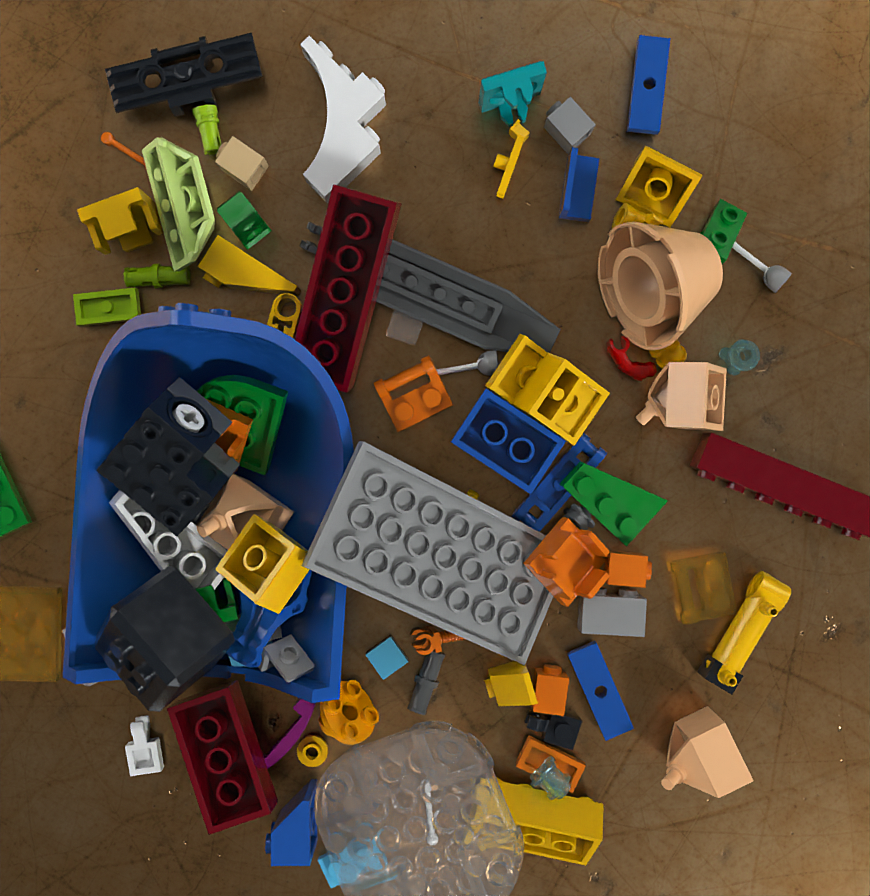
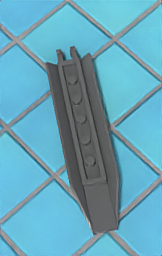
M308 222L307 229L314 234L321 235L322 226ZM392 239L377 302L484 349L508 352L519 334H522L546 352H551L561 329L514 293ZM301 240L300 243L301 248L316 254L318 246L308 240Z

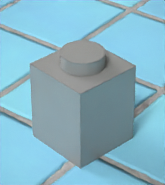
M570 96L563 104L557 101L546 112L548 117L544 129L569 155L572 147H578L591 135L596 124Z

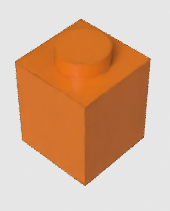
M609 550L610 553L607 557H604L606 561L604 562L603 570L610 577L605 583L608 585L646 588V580H650L652 575V563L648 561V556L643 553Z
M550 664L543 665V668L535 667L533 688L538 704L530 705L533 712L564 716L569 677L565 671H562L561 667Z

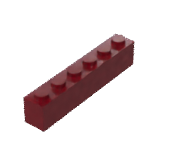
M707 432L702 434L689 466L698 470L696 476L711 482H715V479L718 478L727 482L726 488L744 494L745 490L756 494L755 500L771 506L774 501L785 505L783 511L797 517H802L803 513L812 516V523L824 528L831 529L832 525L842 529L841 535L859 541L861 536L870 538V496L715 433Z

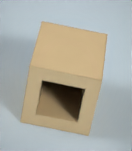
M234 136L231 137L229 142H224L216 154L217 159L215 163L221 171L250 191L254 189L269 167L263 156Z

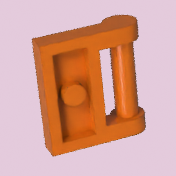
M430 355L421 358L420 363L386 380L381 378L373 383L397 432H401L454 405ZM426 373L428 374L431 382L393 400L390 391Z

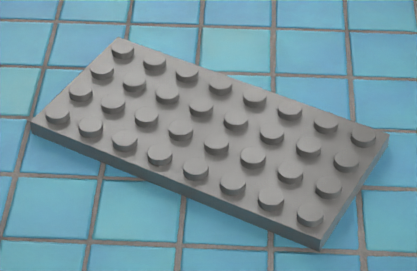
M364 441L358 442L301 565L523 665L527 661L553 598V595L523 564L546 535Z

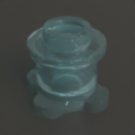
M739 339L731 347L722 348L719 352V357L727 364V372L730 375H738L740 371L751 370L758 364L760 352L755 343ZM741 352H743L745 355L744 360H742L740 357Z
M552 756L546 758L543 764L532 773L530 777L532 780L531 785L534 788L542 787L547 792V797L550 800L556 797L562 799L571 788L569 783L571 776L568 773H562L556 767L555 759Z

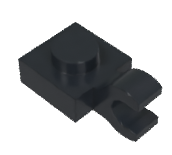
M528 710L524 723L531 730L543 732L541 738L544 742L573 751L582 720L567 713L564 716L549 714L547 717Z

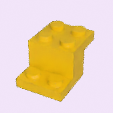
M519 334L485 385V387L533 420L546 426L574 446L610 394L569 361L546 352L522 334Z

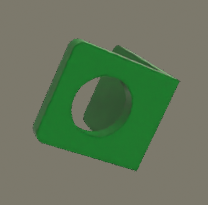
M238 191L217 208L219 215L247 250L271 232L269 226L241 191Z

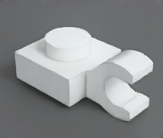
M148 715L136 717V722H131L130 724L133 741L125 745L130 776L161 772L164 768L160 739L159 737L150 738V719Z

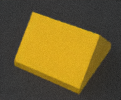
M645 145L636 158L616 200L623 204L628 203L636 210L646 214L654 213L663 217L664 221L662 224L671 228L702 178V174Z

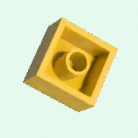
M253 514L215 570L255 604L279 614L309 572V569L301 566L308 550L277 526Z

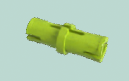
M160 263L152 264L151 267H125V272L123 273L127 288L154 286L155 289H161L166 285H190L191 283L189 266L181 271L174 272L173 266H161Z

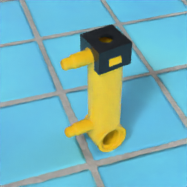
M764 571L758 572L749 583L743 604L712 656L707 654L697 672L709 682L733 695L743 678V675L740 674L742 668L771 619L777 616L788 602L791 588Z

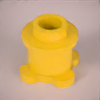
M678 339L665 348L649 350L650 355L656 358V362L661 369L669 362H684L687 358L686 349L680 345Z

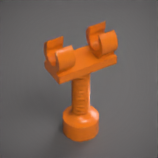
M433 625L427 626V630L422 627H416L410 632V635H416L414 637L415 641L425 638L422 643L411 644L421 655H428L433 650L436 653L442 652V643L464 639L446 630L439 632Z

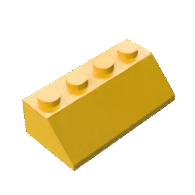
M481 777L475 791L466 840L586 866L602 842L604 804L594 802L588 797L575 798L566 796L556 790L543 791L534 789L528 784L516 785L503 782L497 777Z

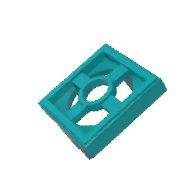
M544 61L483 78L481 80L478 102L481 113L498 108L501 119L508 127L513 126L511 110L514 109L521 123L526 122L527 105L531 103L532 97L541 94L547 70Z

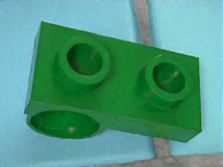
M720 198L700 234L712 242L723 264L729 256L748 213Z

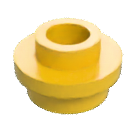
M318 735L304 737L297 747L298 759L308 767L321 765L328 755V745ZM313 747L318 751V754L310 756L307 753V749Z

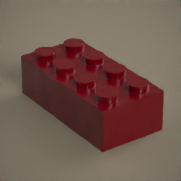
M238 680L180 699L169 706L167 711L208 835L271 814L278 803V798Z

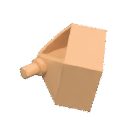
M669 362L653 382L648 393L649 400L645 403L646 407L636 416V419L642 425H645L654 416H659L665 427L685 430L723 431L727 369L708 362Z
M233 473L218 491L196 526L201 537L210 536L229 550L253 514L283 530L294 511L250 480Z
M708 706L674 722L667 755V775L661 780V784L666 790H672L676 784L683 782L714 797L721 798L754 781L726 723Z

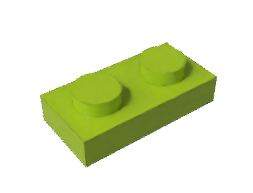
M135 287L73 294L76 326L79 327L127 322L133 317L141 315L139 289Z

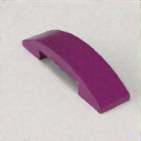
M298 698L293 709L300 716L267 754L262 752L267 769L278 762L297 742L312 716L316 703H310Z

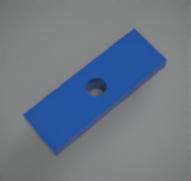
M639 35L637 39L627 132L658 135L660 132L671 38ZM644 84H649L652 89H646Z
M596 641L568 652L569 660L605 741L634 729ZM598 686H604L602 693H595V689Z

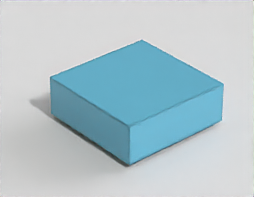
M391 635L365 654L383 680L409 662V659Z

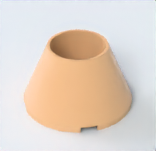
M639 222L620 224L609 231L608 236L610 237L606 245L601 246L599 252L598 278L605 306L611 318L615 316L618 318L621 325L625 328L621 333L632 343L646 350L665 348L673 344L719 292L723 280L720 256L712 242L697 232Z

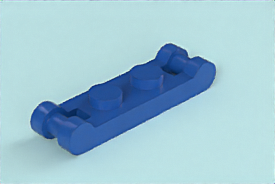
M583 432L575 446L572 445L536 486L532 494H529L514 510L511 517L540 532L571 497L559 484L580 462L576 456L583 451L589 457L586 464L596 468L605 458L607 452L602 447L597 448L590 442L591 438ZM534 505L543 511L537 518L529 512Z

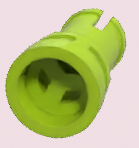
M208 104L192 109L196 126L200 130L204 154L215 155L222 145L218 129L217 106Z

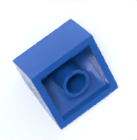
M311 779L281 809L277 820L272 821L271 833H267L265 842L266 854H271V866H310L318 841L317 779Z

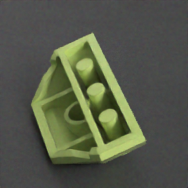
M157 137L142 149V154L173 270L177 272L196 262L214 231L215 218L198 156L164 138Z

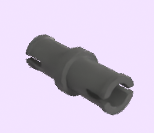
M433 650L430 654L425 655L420 673L415 675L414 681L416 685L407 709L426 715L433 690L437 689L439 684L437 677L446 654L442 652L436 653Z

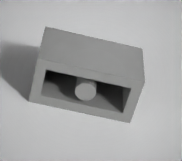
M601 587L591 599L579 596L577 628L582 634L645 637L647 599L638 594V590L620 588L619 593H607V588Z

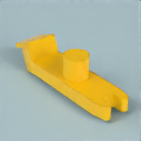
M519 119L509 130V135L515 140L510 157L498 153L493 166L505 171L496 197L504 199L523 143L530 134L520 124Z

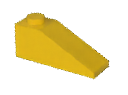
M217 235L197 266L205 272L203 279L217 288L224 284L230 289L274 294L290 293L295 296H299L301 293L297 285Z

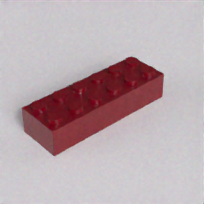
M333 184L295 340L303 345L321 363L337 389L347 393L354 387L402 204Z

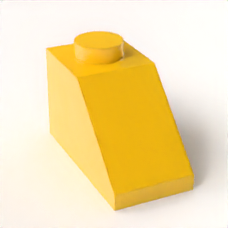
M513 661L488 669L490 678L484 681L489 698L496 697L498 706L538 704L526 664L523 665Z

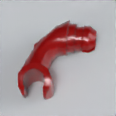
M620 337V349L614 346L612 338L608 340L607 351L618 366V369L640 382L646 379V377H653L657 373L655 363L651 361L646 363L632 362L628 358L626 351L630 347V342L627 337Z

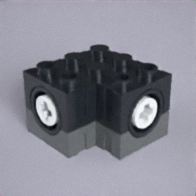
M179 377L146 408L142 416L124 435V438L115 446L96 471L114 483V486L131 500L142 506V509L158 522H161L175 536H178L215 497L240 465V463L233 457H229L215 443L231 425L232 421Z

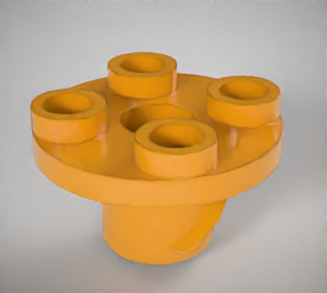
M356 680L341 681L339 700L320 702L318 721L326 735L335 738L341 743L355 745L366 740L372 734L375 724L379 721V713L359 682Z

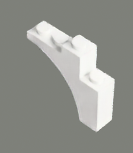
M308 36L300 45L304 57L313 66L325 88L327 123L320 149L309 168L303 173L306 182L328 204L333 184L342 187L348 186L381 154L378 143L380 138L369 126L365 129L363 127L386 106L385 89L374 77L369 79L363 72L355 79L347 66L343 63L339 66L332 59V52L322 41L317 44Z

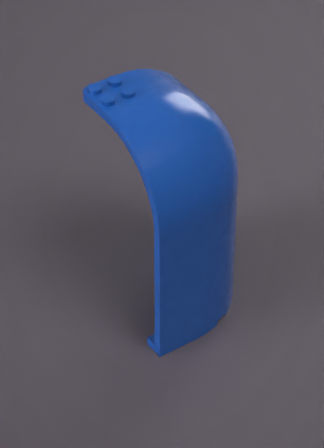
M176 303L175 307L158 306V312L141 314L128 320L118 329L105 347L88 389L79 433L63 663L64 679L74 684L121 680L116 672L107 666L103 657L95 649L96 636L110 608L161 571L109 504L119 489L96 470L107 459V456L124 438V435L142 416L146 408L179 377L196 391L211 379L227 375L251 377L288 391L270 469L266 475H262L239 466L235 474L250 480L294 511L282 531L309 550L353 455L354 447L349 418L337 387L321 363L291 336L260 322L231 317L232 311L209 309V312L198 311V305ZM312 571L307 589L308 602L303 612L291 616L280 625L282 638L290 634L294 637L313 662V671L291 682H286L275 666L261 672L259 666L251 668L247 666H231L229 655L226 652L204 677L230 678L231 673L245 674V681L269 686L310 703L339 700L347 586ZM222 580L218 585L220 598L225 599L227 595ZM233 585L239 605V614H241L240 590ZM282 638L274 639V640H272V643H274V642H276V641H278V640H280V639H282Z

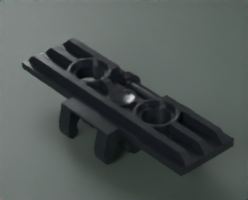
M252 32L208 43L206 36H202L196 42L160 51L158 48L150 50L151 58L105 69L116 113L168 101L175 117L185 115L182 105L204 100L206 105L217 106L212 89L263 77ZM200 55L199 59L180 62L167 67L163 65L164 63ZM220 58L223 61L222 68L218 72L211 73L210 71L214 67L213 60ZM157 74L161 79V83L155 88L147 87L145 84L146 77Z

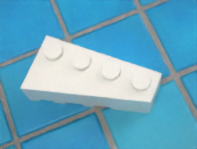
M119 490L110 500L109 504L160 571L169 565L177 568L194 589L212 585L215 590L224 577L215 568L227 550L210 536L201 537L194 523L190 522L178 536H175L167 527L158 522L142 509V506L131 500L122 491Z

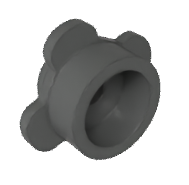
M572 504L570 509H564V517L569 518L577 528L588 530V527L593 528L595 526V522L591 519V514L584 507Z

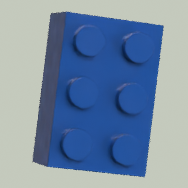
M488 389L483 391L451 440L452 444L529 494H532L566 442Z

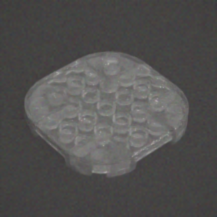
M420 722L414 724L409 729L362 746L357 744L343 752L326 769L315 793V819L344 896L510 895L517 882L524 858L522 831L520 825H515L494 773L493 767L495 763L487 749L475 736L451 727L452 724L447 722Z

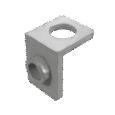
M291 634L263 647L262 662L259 666L261 672L275 666L284 680L291 682L314 669L313 662Z

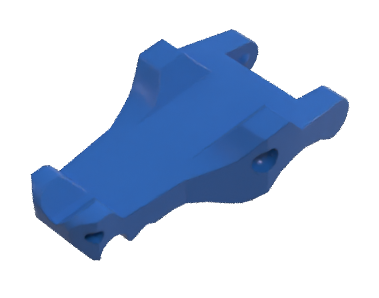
M309 570L279 614L255 604L240 591L242 613L233 632L235 642L227 651L233 660L249 668L260 666L263 647L267 645L275 630L291 616L303 612L308 602L307 589L312 570Z

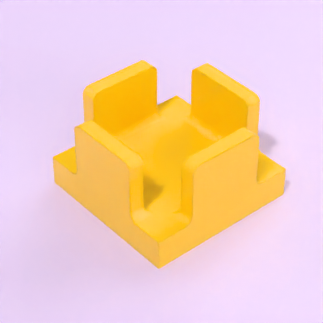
M139 187L77 209L81 222L88 227L96 250L104 255L111 253L108 241L119 238L122 249L125 252H130L153 243L150 230L157 235L164 234L155 201Z

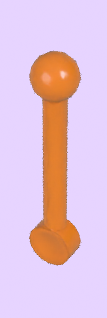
M104 132L101 135V141L105 145H113L146 168L144 158L116 141L110 132Z

